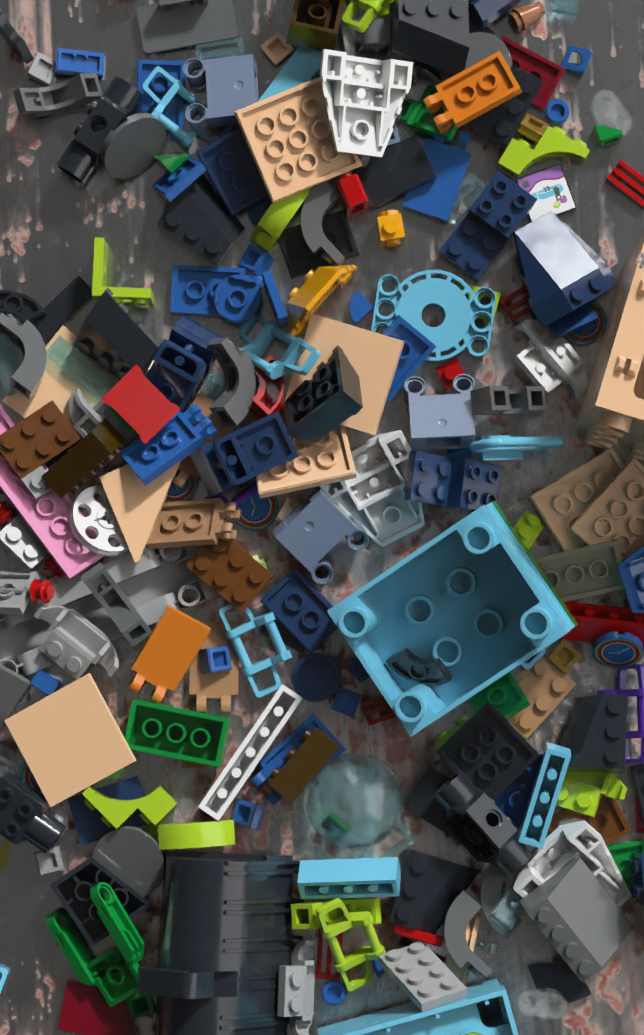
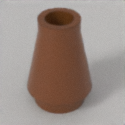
M539 1L531 5L515 8L512 10V13L508 14L510 25L515 31H524L538 18L545 15V8Z

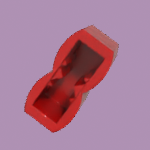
M348 172L339 176V181L336 183V191L340 195V201L346 216H352L366 210L369 207V200L358 174Z

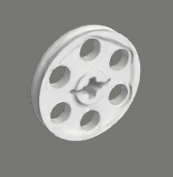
M95 485L82 491L70 509V525L79 542L92 552L105 556L120 555L128 551L129 547L103 485ZM96 493L103 496L104 503L96 502L93 494ZM84 507L87 509L89 517L81 516L78 508ZM104 517L106 520H110L111 522L108 524L107 521H103L101 519ZM85 530H93L96 534V539L88 538ZM108 538H115L119 543V547L111 546Z

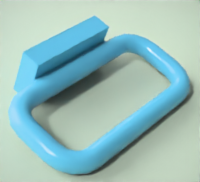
M560 436L476 437L475 442L470 444L469 449L472 452H477L478 461L523 459L522 451H538L559 447L563 444L564 440Z

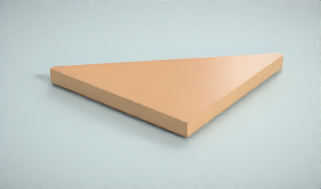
M181 461L146 486L128 464L99 477L136 564L141 561V556L150 539L154 524Z

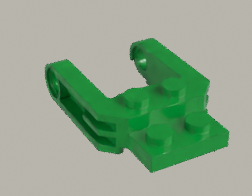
M100 882L90 889L91 898L98 909V915L117 946L95 958L68 912L61 908L47 915L46 924L79 981L89 986H98L111 1008L137 993L138 967H140L137 962L143 959L145 943L111 886L105 882ZM56 917L61 922L62 927L58 924Z

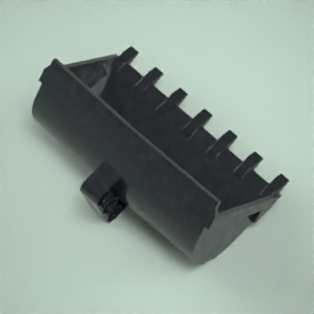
M166 850L157 965L138 967L137 993L156 995V1035H287V1024H290L289 1017L277 1016L279 966L290 965L291 949H294L299 942L303 941V936L291 935V904L304 902V899L292 898V874L299 873L300 861L293 860V855Z

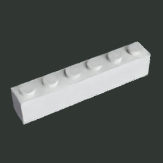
M283 684L281 685L198 806L200 809L218 821L221 819L303 699Z

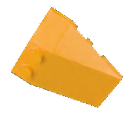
M355 265L318 267L316 271L311 269L303 278L305 283L301 288L295 287L287 296L289 300L287 302L290 335L297 338L308 327L310 316L336 287L342 289L357 272Z

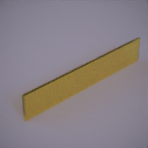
M5 837L0 851L1 869H6L12 842Z

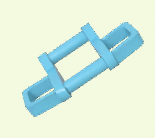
M155 67L141 86L142 90L157 104L151 114L162 122L165 129L181 140V144L186 148L196 135L209 143L217 140L202 132H196L192 128L186 133L162 114V111L176 93L190 104L200 103L205 108L208 107L203 101L183 87V83L180 80L173 78L161 67ZM156 73L161 74L172 83V86L161 100L148 88L149 82ZM233 125L225 126L218 139L228 134Z
M258 314L252 320L243 323L238 330V334L249 343L242 347L240 351L246 350L253 365L263 370L266 376L271 379H277L290 371L305 376L321 356V353L307 344L304 339L300 337L295 338L280 329L277 323L268 321ZM255 323H263L265 326L255 340L252 341L248 338V333ZM277 337L290 346L280 360L270 364L260 358V356H262L272 340ZM305 349L311 352L302 366H295Z
M230 603L218 609V614L226 630L224 633L227 639L231 640L243 667L241 670L243 676L247 678L254 695L260 698L279 689L281 682L275 664L290 659L292 655L290 650H286L275 625L273 612L254 618L250 609L247 608L245 613L249 620L230 628L225 611L233 608ZM265 624L277 653L251 664L239 635ZM270 666L274 684L262 691H258L251 675Z

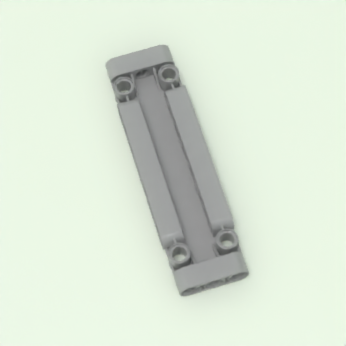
M203 545L177 547L178 553L172 558L165 555V548L148 549L145 547L141 561L137 564L132 554H128L103 565L148 627L158 622L167 605L179 611H184L220 596L186 567ZM84 572L70 581L67 579L53 585L54 596L48 604H43L41 600L39 603L34 604L30 599L23 614H0V664L3 666L11 664L14 667V672L25 677L37 673L39 669L45 670L57 665V663L39 650L53 632L49 629L51 625L48 622L34 617L37 610L44 605L73 608L110 637L111 642L124 636L81 579V576L86 573ZM191 589L196 592V599L192 603H186L183 600V594L186 590Z

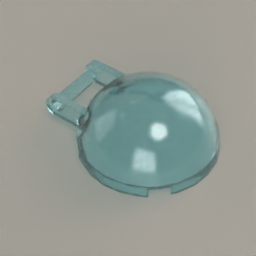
M348 753L328 761L312 779L308 788L309 794L306 808L309 820L315 831L325 841L341 849L362 851L367 858H375L369 849L385 841L398 826L405 835V838L379 858L397 857L409 846L412 845L414 847L418 844L401 822L404 805L401 785L394 771L385 762L371 755Z

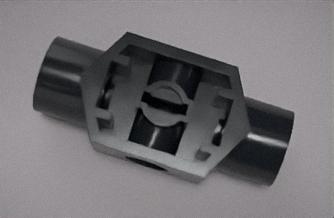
M115 76L99 99V102H94L87 112L89 117L85 123L81 122L76 127L74 140L71 141L56 166L71 178L84 184L92 171L103 164L100 160V152L106 136L111 130L115 131L121 124L126 122V118L133 114L143 94L127 81ZM98 128H104L102 132H95Z
M10 771L1 775L0 834L15 845L27 840L47 854L66 828V825L48 813L49 804L44 795Z
M460 773L451 777L434 793L435 799L446 810L444 824L477 861L494 864L501 874L508 878L531 858L532 855L522 843L518 842L516 838L518 830L513 825L511 819L500 811L495 801L487 796L485 792L475 791Z

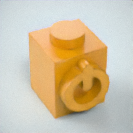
M386 210L378 213L377 228L380 246L396 247L401 245V242L405 241L401 213L398 210Z

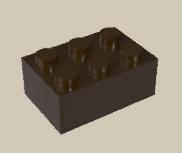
M295 0L286 44L322 51V49L334 50L345 0Z
M105 418L41 477L60 498L67 493L72 496L122 450L120 445L126 439Z
M318 727L313 731L309 728L298 740L301 743L299 748L296 750L293 747L282 759L285 762L284 766L281 769L276 767L266 778L269 781L266 787L288 806L296 800L340 747Z

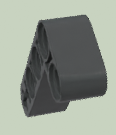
M390 18L373 19L363 33L355 30L357 54H373L378 52L380 48L391 47Z

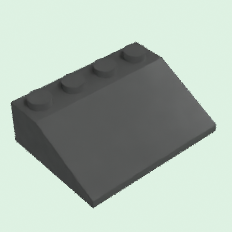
M580 856L520 900L526 913L581 982H584L604 966L634 928L633 924Z

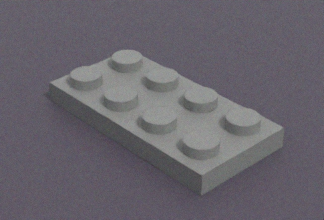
M415 942L410 946L390 950L378 956L380 966L422 1012L468 997L467 988L424 942Z

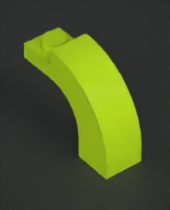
M315 186L272 203L249 239L269 252Z
M234 820L146 825V833L156 841L158 840L160 850L235 844Z
M380 898L341 899L349 913L369 911L373 917L372 924L381 923ZM334 899L291 904L292 929L321 928L315 910ZM338 907L324 915L325 923L328 924L344 916L341 908Z

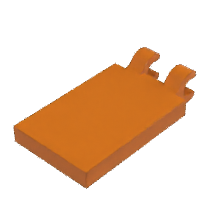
M498 51L436 85L435 87L438 92L426 97L423 101L430 114L437 112L442 106L445 113L433 118L440 133L447 131L454 122L457 128L519 95L522 93V90L501 52Z
M167 605L153 628V633L149 635L131 665V669L136 672L129 682V688L138 693L144 680L155 685L150 694L152 696L150 700L160 704L167 688L173 692L175 691L210 633L211 628L176 608Z

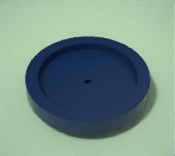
M311 653L305 655L295 664L292 671V684L295 691L302 698L311 702H321L329 699L336 693L340 685L341 675L339 667L332 658L325 654Z

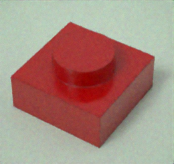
M457 357L434 368L445 390L453 387V380L456 376L465 374Z

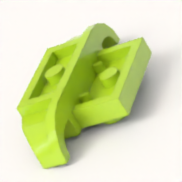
M566 771L556 807L594 818L601 796L624 801L627 787L612 773Z

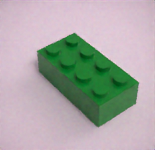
M133 699L125 740L132 750L222 767L232 719Z

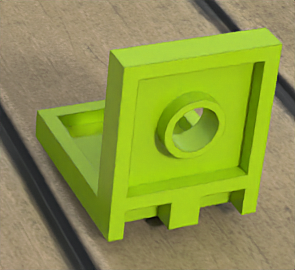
M95 237L92 297L95 303H97L104 291L109 288L114 293L111 297L119 306L122 304L133 305L135 309H148V305L154 306V295L151 288L106 287L108 245L105 238Z

